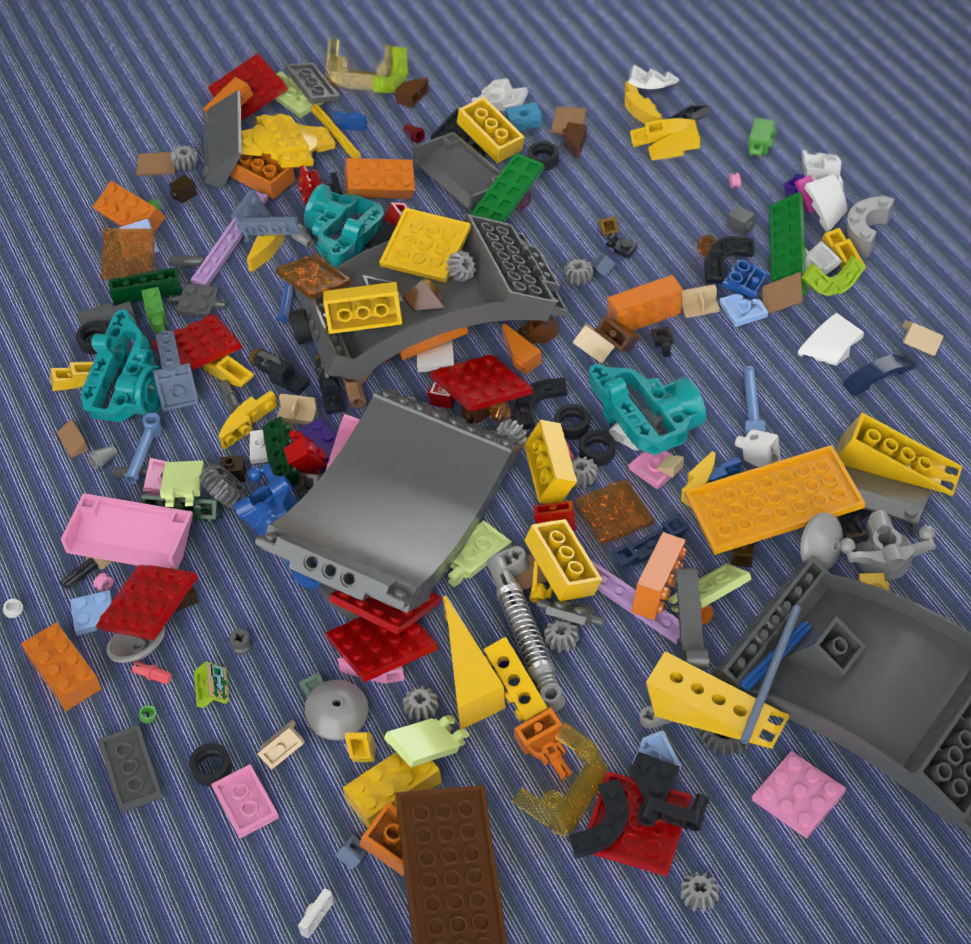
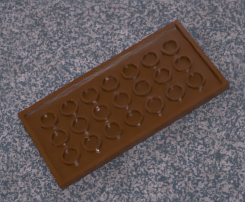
M485 786L396 792L395 803L412 943L507 944Z

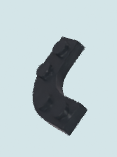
M729 236L716 242L708 250L705 257V282L723 283V264L726 257L730 255L753 257L755 254L754 239Z
M565 377L534 382L530 384L533 388L531 395L515 400V420H517L518 425L523 424L522 429L535 428L533 409L539 401L551 397L568 396Z
M863 508L839 516L838 521L843 530V538H850L855 544L867 541L868 533L862 527L860 521L870 516L874 511Z
M620 779L598 785V790L605 807V816L599 825L569 835V842L575 859L604 851L620 839V835L628 822V802Z

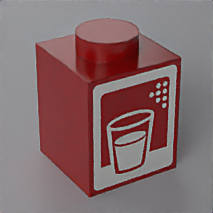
M435 381L432 387L428 388L427 397L430 398L432 406L452 409L455 399Z

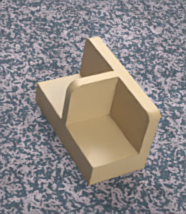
M715 284L682 290V310L686 318L720 311L716 300L717 288Z
M905 320L902 327L908 329L903 343L935 356L944 336Z
M586 322L573 341L576 346L600 363L604 362L615 347Z
M288 394L279 395L281 407L277 418L282 416L286 421L300 425H308L316 420L318 409L315 398Z
M291 720L263 743L257 753L271 770L304 744L305 740L294 729V720Z

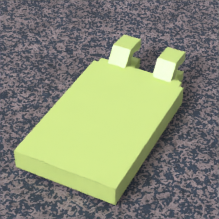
M281 71L278 72L277 75L286 84L288 90L275 98V100L299 118L310 113L311 106L314 104L307 100L291 77H288Z
M203 461L165 462L160 495L161 498L166 499V507H174L175 498L177 497L186 498L185 506H193L194 497H198L201 494L202 484L199 476L204 469Z
M483 520L477 525L471 537L450 567L453 571L448 574L450 578L448 583L455 587L462 582L463 578L470 579L487 566V560L491 556L512 547V541Z
M726 563L699 578L700 607L703 608L752 580L750 572ZM677 593L668 599L669 603L675 604L677 602ZM678 604L671 607V610L675 613H678Z
M446 715L439 721L431 718L388 731L384 739L410 767L457 753L459 747L465 745L466 742L463 738H467L469 733L465 729H459L452 735L450 733L452 727L449 724H454L456 720L451 715Z

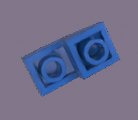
M336 110L332 114L333 122L338 128L347 130L367 129L366 115L354 111L348 115Z
M738 456L719 466L709 477L708 483L739 474L741 471V460Z

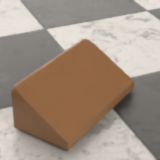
M69 420L57 432V435L69 456L74 458L87 452L88 448L73 420Z

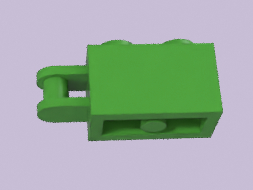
M755 118L748 144L750 156L758 155L762 158V155L768 154L769 148L773 147L774 138L777 134L774 120Z
M159 287L142 290L150 328H154L155 333L159 334L165 331V326L168 325Z

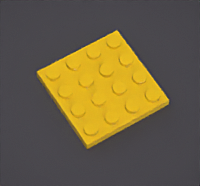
M405 208L379 261L380 267L446 283L450 274L449 270H446L448 267L446 261L451 254L461 251L470 232L471 223Z

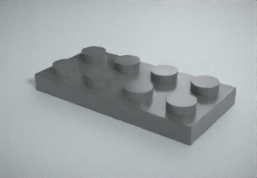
M314 62L285 64V71L310 103L318 104L339 101L340 95Z
M139 725L98 739L121 814L163 798Z

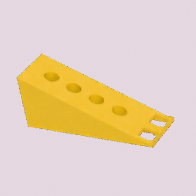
M863 412L843 433L836 449L844 466L946 493L950 496L954 495L963 467ZM946 466L956 468L958 470L957 476L946 473ZM941 481L951 482L953 484L952 490L940 485Z
M443 596L445 618L449 626L460 729H464L505 709L504 686L447 596Z
M666 651L646 681L655 717L738 740L742 736L756 698ZM764 703L749 743L773 749L789 718V714ZM771 715L784 718L780 726L769 722L768 719ZM762 730L775 734L772 742H767L759 737Z

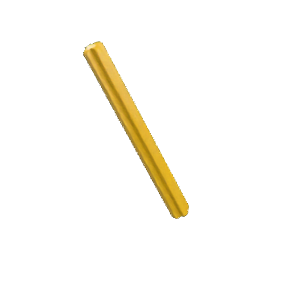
M318 104L312 105L311 111L349 156L361 159L360 152Z

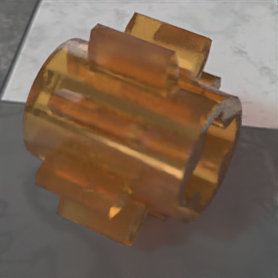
M704 235L701 239H698L697 251H701V254L706 256L708 250L718 240H715L712 235Z
M507 402L489 406L488 408L489 414H491L490 418L497 422L509 419L512 413Z

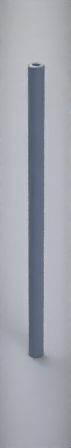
M793 605L740 738V742L743 744L749 743L799 616L801 607L798 605Z

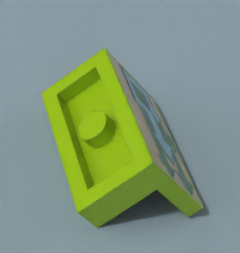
M205 661L194 671L197 707L205 708L213 700L227 704L229 702L226 668Z

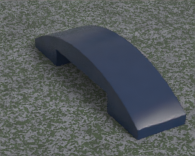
M905 354L888 355L863 366L843 382V385L855 396L868 390L871 383L895 372L901 375L914 369L916 365Z
M676 514L662 522V528L632 545L626 543L611 553L622 568L639 564L650 559L663 532L681 538L689 530V526L679 514Z

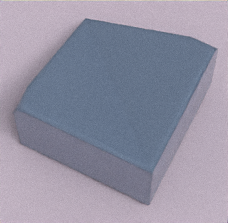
M602 252L591 262L592 268L603 276L616 264L609 256Z
M353 834L343 843L335 855L351 870L355 868L367 853L364 848L359 846L360 840Z

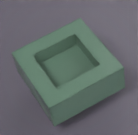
M316 673L300 681L299 685L305 696L308 697L316 686L323 683V680Z

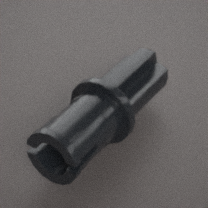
M89 558L78 568L74 567V571L61 580V585L68 590L80 580H85V576L98 568L97 563L94 559Z

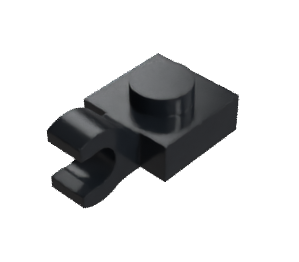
M609 233L606 237L609 240L606 245L614 248V253L627 259L637 250L638 244L622 237L619 240L613 233Z
M669 327L652 329L651 336L655 347L661 346L663 357H670V344H673V337Z

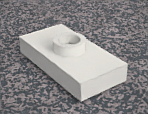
M263 430L250 431L251 464L268 462Z
M326 888L323 889L316 901L307 907L305 916L298 924L301 935L307 939L312 935L334 903L331 891Z

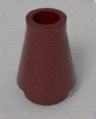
M411 124L404 126V132L413 142L419 143L424 140L425 132L421 127Z

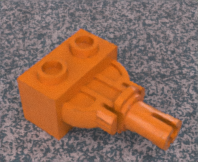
M549 708L514 728V739L525 755L530 753L534 758L540 759L544 766L549 763V765L553 766L560 779L565 780V776L568 778L573 772L562 757L566 754V750L562 746L563 725L553 709Z

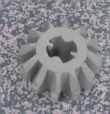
M178 146V148L173 149L170 155L173 167L178 170H191L192 167H196L199 160L196 149L191 146Z
M463 251L451 254L446 261L448 265L446 270H449V276H453V280H459V282L471 279L476 271L474 268L476 263L472 261L473 257H469V253Z
M579 257L577 260L571 259L570 262H566L563 270L566 282H570L571 286L577 284V286L579 284L586 285V282H590L593 275L591 262H587L586 259L580 260Z
M510 419L505 422L503 421L495 430L501 433L500 436L515 438L518 440L517 443L522 445L527 440L525 436L527 431L522 429L523 424L518 425L517 420L513 422Z
M579 456L576 460L571 459L577 478L575 486L578 488L581 485L585 488L586 484L592 485L593 481L597 478L598 472L597 465L594 464L593 459L588 460L586 456L583 459Z
M554 619L553 623H548L547 629L544 631L546 646H550L551 651L557 649L559 654L562 650L569 652L570 648H575L576 642L579 640L577 625H573L571 621L565 622L564 619L561 621Z
M423 685L418 690L413 687V692L407 691L406 697L403 698L404 713L408 714L410 720L416 718L418 722L422 718L428 720L429 716L435 717V710L439 708L436 693H433L431 688L425 690Z
M697 871L694 873V878L687 875L686 882L681 883L682 891L680 892L681 899H685V906L693 905L692 910L694 912L697 910V907L701 908L703 913L706 911V906L712 909L714 902L719 900V886L715 884L714 877L707 879L706 872L699 876Z

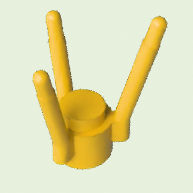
M538 561L534 562L533 583L529 600L536 604L539 599L543 601L546 598L550 599L553 591L551 585L547 590L544 584L537 583Z

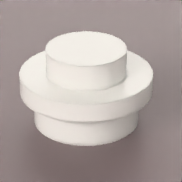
M17 599L7 600L3 606L4 615L8 618L18 617L23 612V604Z

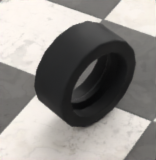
M539 141L528 148V158L543 163L545 167L543 171L551 170L558 164V148L555 144L548 141ZM538 154H549V155H551V156L548 157V158H537V157H535V156L538 155Z
M303 309L289 312L297 343L303 344L312 341Z
M92 321L83 324L77 330L76 340L82 352L92 355L97 354L92 347V342L84 340L92 334H105L108 328L106 324Z
M567 404L560 407L554 415V422L561 423L565 439L577 440L589 431V413L580 405ZM568 417H576L581 419L583 423L576 427H568L563 425L561 421Z
M603 430L587 432L580 439V457L583 459L586 456L588 460L593 459L594 464L598 467L610 463L615 457L614 437ZM593 443H602L608 447V450L603 453H592L586 448Z
M208 743L198 747L192 753L189 760L190 770L195 781L203 786L211 787L212 783L230 775L232 771L230 755L226 748L220 744ZM218 756L223 759V765L214 773L205 774L201 773L198 769L199 764L207 757Z

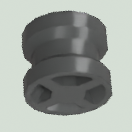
M237 629L230 634L229 641L235 654L244 655L251 650L252 644L246 630Z

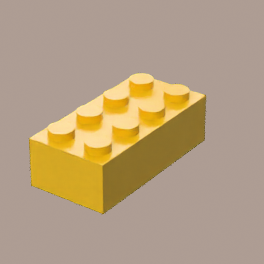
M485 97L458 110L457 124L496 163L522 151L524 136Z
M397 282L323 291V302L329 334L402 325Z
M540 420L524 443L539 503L562 502L575 486L577 478L573 470L561 423Z
M566 519L531 525L524 541L535 560L538 561L539 567L559 601L595 595L602 578Z
M395 752L345 785L343 791L348 804L366 827L369 828L387 801L396 807V792L431 790L441 784L442 780L440 769L433 761L410 767Z

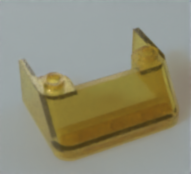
M328 38L325 78L333 87L374 91L373 76L388 77L390 75L393 65L392 47H395L394 45L385 44L384 61L379 62L377 65V72L348 69V60L344 56L337 55L339 40Z
M565 722L554 738L576 752L577 757L586 763L566 795L563 796L557 791L550 790L541 799H538L521 787L511 801L560 836H567L575 829L598 793V785L604 782L606 773L609 771L596 744Z

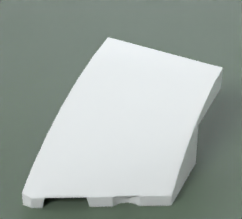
M633 65L630 70L628 83L639 88L658 89L678 83L680 79L668 71L663 76L652 68L647 73L638 66Z
M508 78L494 80L481 91L482 94L479 97H473L472 102L485 97L497 110L506 111L505 108L522 105L528 90L527 87L512 89Z
M802 150L805 176L811 175L813 181L835 175L843 188V180L840 176L841 161L838 156L824 153L811 155L807 154L806 150Z
M835 175L807 183L804 188L813 199L812 206L821 217L819 223L826 233L831 231L848 210L843 189Z
M822 241L810 251L805 248L806 270L812 263L826 275L842 263L841 259Z
M836 313L807 339L798 350V355L812 356L817 361H824L837 366L849 357L850 346L863 338L864 332Z
M452 340L417 354L418 372H428L440 367L454 365Z

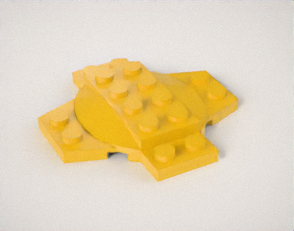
M284 114L256 116L255 122L257 125L252 129L241 131L242 154L254 156L271 154V159L277 160L281 168L300 167L302 165L313 166L312 152L314 150L319 153L335 149V141L327 128L303 126L295 123L291 116Z

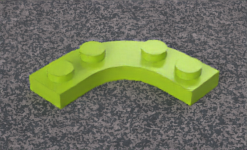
M392 47V71L388 77L373 76L374 93H393L405 81L408 74L407 48Z
M851 256L837 275L828 277L815 264L811 263L801 279L819 294L826 296L842 294L853 286L866 267L857 257Z

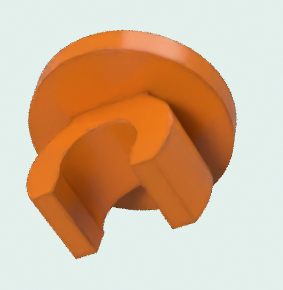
M710 604L703 608L701 607L702 624H708L713 618V608Z

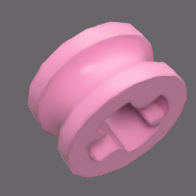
M738 172L735 175L729 174L731 189L735 186L737 188L741 186Z
M101 573L95 578L93 585L102 592L110 590L114 580L106 573Z

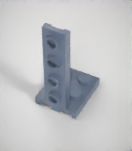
M249 190L231 214V217L235 218L238 223L237 228L239 232H243L245 242H251L255 235H301L303 232L297 223L296 217H269L255 190Z
M162 331L156 334L162 369L153 371L163 412L199 404L190 363L180 364L174 331Z

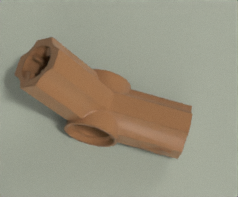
M374 369L364 375L361 380H350L343 377L345 392L348 395L351 407L357 409L366 404L361 385Z

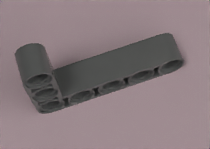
M697 568L676 569L675 577L682 660L700 670H706L709 668L708 649H704L698 571Z

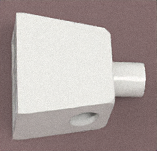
M753 429L746 437L738 436L736 438L735 446L743 449L745 461L757 467L781 461L778 435Z

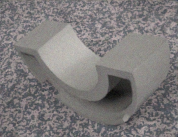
M887 196L871 197L857 202L850 209L845 236L846 240H851L859 254L865 257L870 256L875 246L877 231L869 226L873 224L887 225L893 213L894 198Z

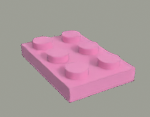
M251 764L211 784L239 839L279 819L276 809Z

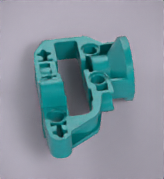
M320 184L315 188L306 205L304 224L306 228L312 229V233L318 236L316 249L327 261L329 268L335 269L361 253L362 248L382 228L383 205L356 194H337L332 192L330 186ZM356 213L363 214L358 220L352 219ZM344 219L346 223L344 228H342L341 236L337 240L328 238L332 237L342 227Z
M118 310L110 321L106 333H96L92 337V347L97 352V355L83 386L81 400L83 409L89 412L91 418L121 423L134 414H157L162 409L153 371L162 368L158 365H153V352L148 349L149 341L136 327L135 320L126 310ZM130 340H135L132 350L129 354L127 352ZM118 369H123L122 374L116 381L115 391L107 409H103L111 382L114 381Z
M594 364L589 368V385L603 404V414L609 424L617 422L630 441L642 451L657 455L686 442L691 429L705 424L706 409L703 399L695 384L687 377L683 376L672 383L663 385L658 378L646 379L631 368L604 367L601 364ZM626 385L632 386L636 392L641 394L645 404L656 417L661 412L663 418L662 425L668 434L663 436L657 434L630 399L629 389H627Z

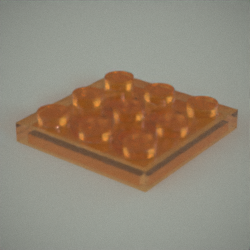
M103 228L101 279L108 280L154 271L155 230Z
M317 254L278 266L275 272L309 299L322 296L323 291L341 289L349 286L351 283L349 277Z
M627 478L575 499L577 509L602 546L654 524L653 516Z

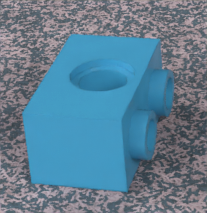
M537 102L505 108L506 119L518 131L542 127V114Z

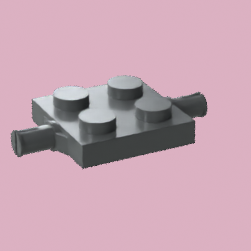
M186 284L180 296L170 295L169 302L178 303L176 308L177 315L205 318L212 315V312L217 307L227 308V301H218L219 287Z
M539 599L537 602V608L545 609V614L581 625L589 623L603 627L605 624V618L595 616L597 610L591 609V606L588 604L580 603L577 605L572 603V600L560 602L559 599L554 602H546Z

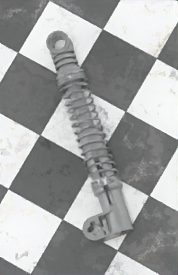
M519 546L511 547L491 556L487 560V566L497 588V599L502 606L504 615L507 617L506 621L509 622L508 624L511 627V632H513L517 647L520 648L519 652L524 659L523 662L526 664L529 677L536 683L540 696L548 709L552 708L556 712L564 707L565 698L554 674V664L545 647L539 628L534 621L520 584L514 579V576L527 571L530 565L523 548Z

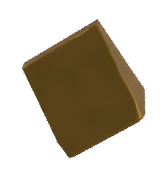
M616 216L599 219L598 226L602 236H607L609 233H619Z

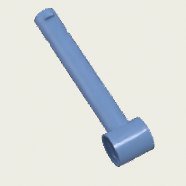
M746 366L743 369L748 420H745V437L753 429L765 432V420H760L755 370L753 366Z
M148 413L143 417L145 430L127 474H124L125 481L128 484H135L139 479V472L152 440L162 433L160 418L156 413Z

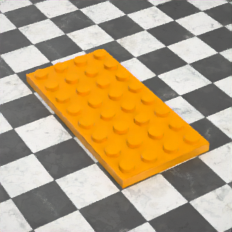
M832 445L685 490V497L714 555L806 527L811 518L819 513H830L837 517L865 508L864 499Z

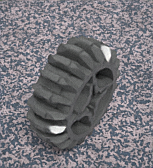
M209 464L202 470L199 476L200 482L207 492L228 508L234 509L233 504L248 496L247 490L240 483V480L220 465Z
M698 728L701 743L706 744L707 750L713 748L714 755L718 751L721 752L723 757L726 753L733 757L734 752L741 755L743 749L748 750L750 744H753H743L738 739Z

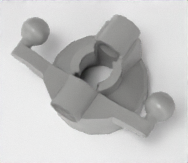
M884 510L875 511L870 515V520H868L866 527L868 540L858 543L856 550L855 542L852 539L844 538L840 542V550L847 555L850 563L856 562L864 573H884L885 580H894L902 577L909 571L913 557L936 548L933 540L935 530L931 526L925 525L921 527L919 537L923 541L911 545L904 535L894 529L890 517H888L887 512Z

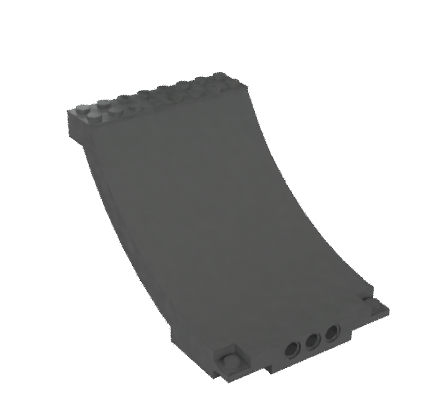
M467 214L464 222L471 223V229L461 251L468 252L469 257H473L472 261L476 263L474 266L476 271L471 279L464 282L454 281L453 276H449L446 283L430 279L441 292L445 308L416 310L414 312L409 307L403 296L421 280L428 278L380 267L379 261L390 240L363 251L342 263L324 277L302 274L295 292L304 311L326 373L333 377L339 376L350 380H361L364 375L406 348L459 328L506 320L548 321L550 315L554 317H567L569 312L557 292L561 285L539 247L530 245L525 235L516 232L512 224ZM397 282L402 325L329 334L323 302V291Z
M390 388L382 390L381 392L374 393L348 441L318 482L287 513L270 523L266 533L256 538L255 544L260 546L261 549L289 560V569L363 601L368 597H372L408 613L429 600L433 587L457 558L479 524L508 469L516 466L523 445L517 443L518 440L515 438L500 436L501 433L495 430L487 431L480 424H470L463 417H453L446 410L433 409V406L429 403L422 402L421 404L416 402V399L412 396L405 395L404 397L399 395L397 390Z
M814 556L800 562L711 675L742 691L739 683L777 647L793 605L800 606L801 610L793 630L804 621L809 622L812 630L780 661L764 703L781 712L788 713V720L830 739L872 764L914 794L947 824L955 822L971 838V633L951 620L907 598L861 581L830 574ZM765 676L750 691L745 693L757 698Z

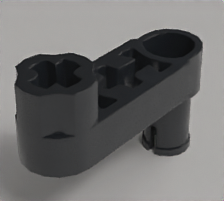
M696 794L692 809L689 810L652 797H645L636 820L646 827L655 826L656 821L660 820L687 830L700 831L705 820L704 813L710 799L706 795Z

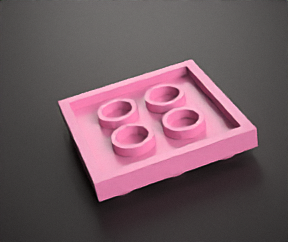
M791 751L753 794L752 801L807 839L845 794L846 788Z

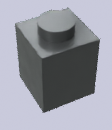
M738 205L728 214L727 227L744 236L754 228L755 214Z

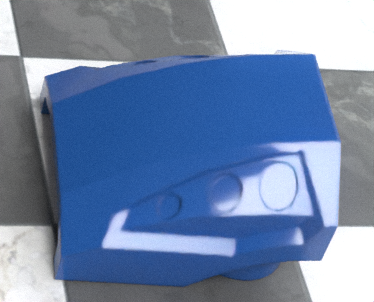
M737 260L721 287L750 298H755L770 272L755 264H749L745 260Z

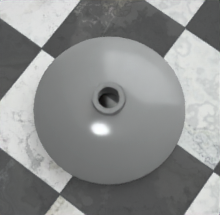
M819 513L812 517L804 529L800 545L802 561L814 556L827 571L837 562L841 554L840 542L843 539L842 527L834 515Z
M162 628L154 641L115 633L107 644L106 652L112 661L118 663H131L141 660L150 655L160 645L165 635V628Z
M329 680L319 684L311 691L305 703V718L309 727L318 736L328 740H345V732H359L365 725L368 717V702L364 693L356 685L345 680ZM339 702L341 705L335 707L333 703Z

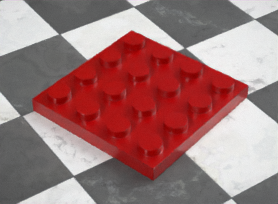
M258 53L207 87L212 96L215 97L235 77L248 84L253 95L241 106V122L288 90L286 84Z
M215 314L206 316L198 322L190 323L182 329L174 330L180 364L190 363L191 371L242 349L240 342ZM156 339L152 341L151 344L153 349L159 355V349Z
M492 354L430 371V378L469 412L531 395L533 390L529 384Z
M153 565L137 566L117 596L113 598L106 611L100 616L96 624L97 628L103 631L154 641L196 582L198 576L195 572Z
M339 590L330 594L329 602L398 635L438 606L441 602V596L434 594L432 591L428 601L408 613L375 598L368 597L362 601Z
M359 617L325 632L326 639L364 683L438 650L437 643L417 622H414L397 635L371 621Z
M607 771L603 783L620 779L628 802V822L620 835V839L614 845L604 851L591 855L668 877L683 828L660 820L656 821L655 826L646 827L641 825L636 820L643 799L633 778ZM671 789L666 802L689 809L692 795ZM600 793L587 830L599 825L604 819L605 807Z

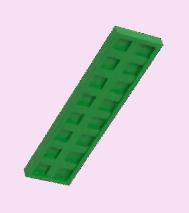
M515 153L470 215L505 223L545 168L544 164Z
M800 192L770 205L771 283L799 272L802 277L806 271L803 195ZM801 279L803 296L807 294V284Z

